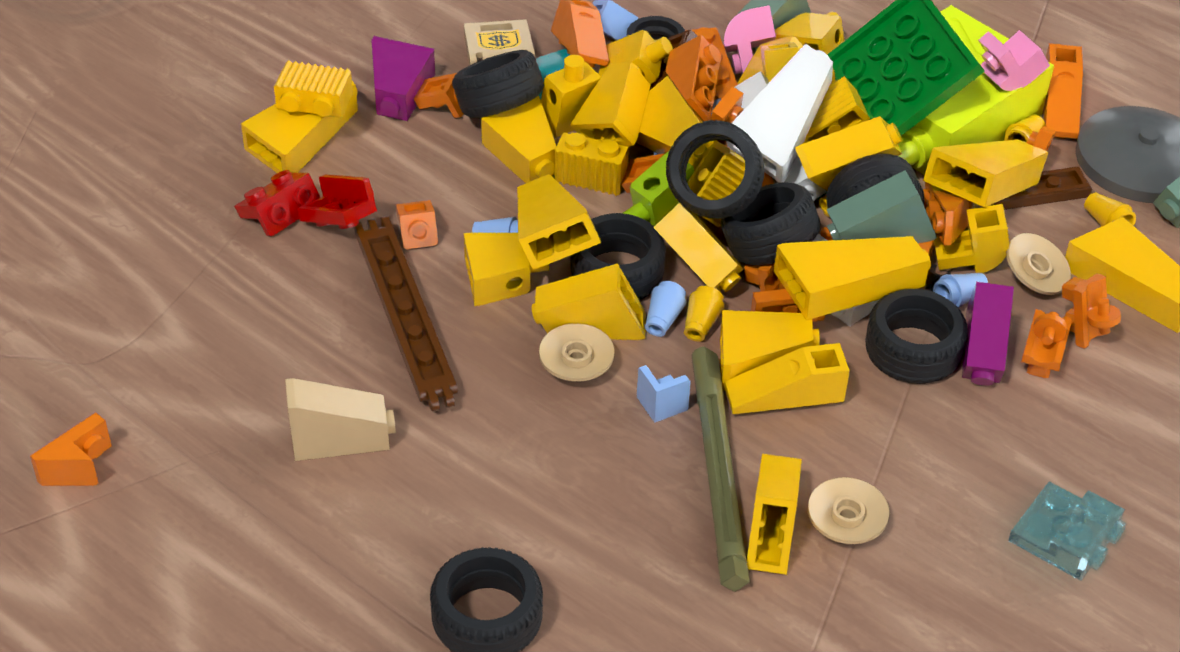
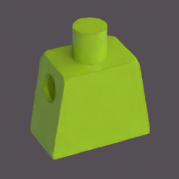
M669 151L631 183L630 193L633 206L623 212L624 214L640 217L655 226L679 203L670 190L666 177V161ZM690 163L687 164L686 168L687 181L694 172V167Z

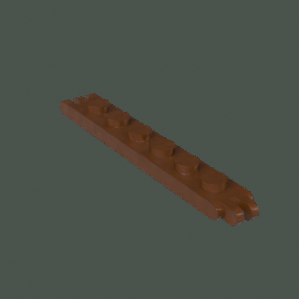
M389 216L381 217L382 227L379 228L375 219L367 220L368 230L365 231L361 222H359L357 226L353 227L356 238L419 401H428L431 411L440 410L438 400L440 397L443 398L446 408L455 406L453 394L458 393L456 381Z

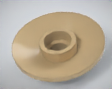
M1032 233L1019 234L1009 242V249L1006 251L1008 264L1015 276L1024 285L1046 295L1062 292L1063 284L1071 279V271L1065 256L1052 242Z
M586 324L559 326L547 333L539 346V358L543 367L552 375L568 381H587L597 378L610 368L614 360V345L608 335L600 329Z
M842 477L827 480L814 489L808 502V515L813 526L827 538L845 544H860L875 539L885 530L889 520V506L883 494L871 484L855 478Z

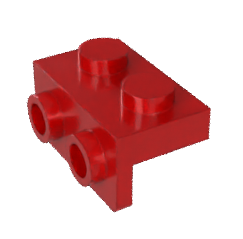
M284 170L273 175L270 178L272 181L270 184L248 191L244 194L245 199L234 206L239 217L258 219L266 236H274L300 219L297 211L298 207L320 198L309 173H293L290 170Z
M329 174L319 177L323 196L297 208L300 221L312 222L318 227L338 225L339 229L355 227L359 224L360 219L377 211L374 192L367 177Z

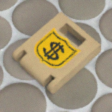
M527 19L464 23V39L469 66L478 62L477 58L484 60L516 50H527L535 56Z

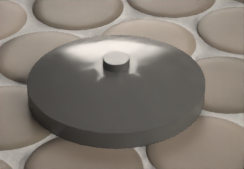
M1121 106L1098 112L1090 117L1080 129L1075 148L1077 161L1084 173L1103 189L1129 200L1153 203L1168 185L1180 177V117L1162 110L1141 106Z

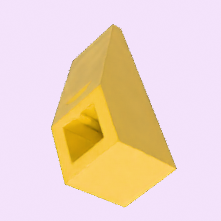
M840 343L807 346L726 380L724 387L732 414L838 403L845 400L850 370Z

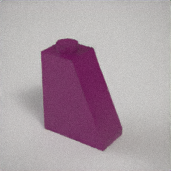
M373 36L371 41L377 115L408 121L417 106L414 97L425 79L435 76L434 49Z
M976 281L966 309L968 334L962 365V378L971 379V382L974 384L987 386L1000 383L1005 372L1014 287Z

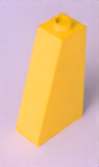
M668 76L649 91L636 141L638 144L658 154H666L682 132L697 123L703 122ZM714 141L701 145L693 152L688 163L693 165L694 171Z
M352 81L353 95L349 105H347V110L345 109L343 118L322 117L317 114L298 111L288 112L284 109H277L275 103L241 123L244 149L276 173L284 170L298 173L358 111L356 84Z
M1020 140L934 147L931 151L923 181L982 207H987L1038 184L1048 152Z
M550 174L517 187L518 240L533 270L601 243L586 208Z
M1124 217L1069 241L1065 258L1069 264L1071 274L1084 280L1089 279L1096 273L1106 276L1108 295L1172 331L1180 332V265Z
M913 236L794 242L777 245L774 273L805 319L809 320L879 300L895 291L925 287L931 261L927 251L919 246Z

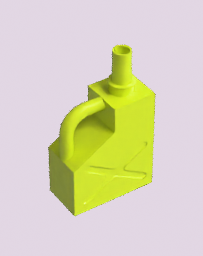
M952 5L941 11V14L980 65L984 62L982 55L985 51L978 40L989 31L1003 44L1009 40V38ZM1048 62L1050 66L1035 80L1023 88L1020 87L1012 91L1001 89L985 73H982L901 136L902 142L898 143L902 154L899 157L905 159L912 168L925 175L931 151L934 147L1004 141L1005 132L1010 125L1032 115L1042 117L1054 65Z

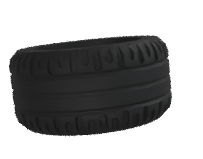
M516 50L489 57L460 70L454 76L452 85L463 114L471 118H480L511 110L533 100L542 92L544 81L534 54L527 50Z
M710 120L697 123L678 136L668 153L666 177L674 197L685 208L702 217L721 219L742 212L755 200L764 180V161L757 144L743 129L729 122ZM714 140L728 141L734 144L744 157L745 173L743 180L738 188L725 198L718 200L703 199L697 196L687 183L686 168L693 152L701 145Z
M874 154L857 159L844 167L830 183L826 200L827 207L830 208L906 170L918 191L923 205L925 201L924 191L912 166L905 159L892 154Z
M790 182L762 186L755 200L746 209L736 215L721 219V228L731 254L739 262L748 265L775 263L778 244L813 242L821 226L820 218L809 191L801 185Z
M624 213L604 214L591 219L601 243L571 255L570 268L572 276L614 265L595 258L598 255L608 252L629 253L640 258V260L619 266L639 300L650 295L653 288L659 286L664 276L666 253L664 239L653 228L654 225L640 217Z
M923 289L895 291L881 298L874 305L870 313L865 338L867 354L879 370L894 379L917 384L939 381L952 374L961 362L968 334L967 322L961 310L952 301L940 294ZM899 328H917L933 334L940 342L933 344L911 343L896 336L892 331Z
M481 547L461 552V554L455 555L454 558H450L448 562L444 563V566L437 572L431 586L430 603L433 628L440 641L452 652H519L533 641L541 626L543 590L539 576L527 560L511 551ZM482 588L503 590L513 595L520 602L519 606L511 613L492 620L470 618L460 613L453 606L463 595Z

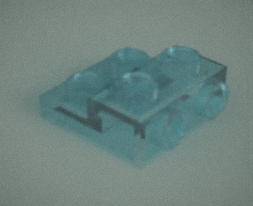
M1049 481L1011 530L1008 541L1082 581L1090 568L1099 569L1109 550L1106 548L1109 542L1116 544L1122 536L1127 525L1126 522L1121 520L1125 509L1089 490L1083 498H1080Z

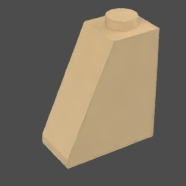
M295 378L285 379L295 461L389 450L388 434L396 433L393 410H385L384 396L382 394Z

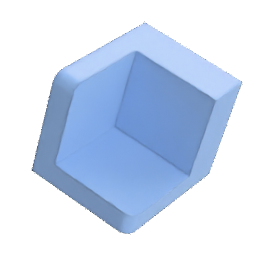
M594 0L593 5L600 11L604 34L614 41L626 37L628 27L638 17L611 0Z
M644 365L638 368L637 398L655 423L688 411L691 381L686 375L675 379L671 375L656 379L649 368Z

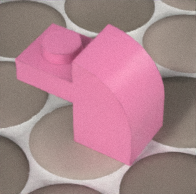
M770 5L745 10L736 15L728 24L723 46L726 53L737 52V54L732 55L735 74L741 73L742 76L753 57L752 48L775 40L776 35Z
M1020 30L1004 44L989 31L978 40L985 51L982 55L984 62L981 64L985 70L984 73L1005 91L1025 87L1050 66L1041 48Z

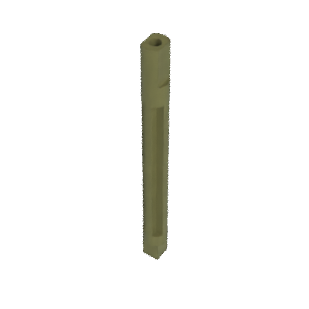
M704 346L699 347L692 353V364L715 528L719 576L722 586L736 592L750 583L737 502L718 354Z

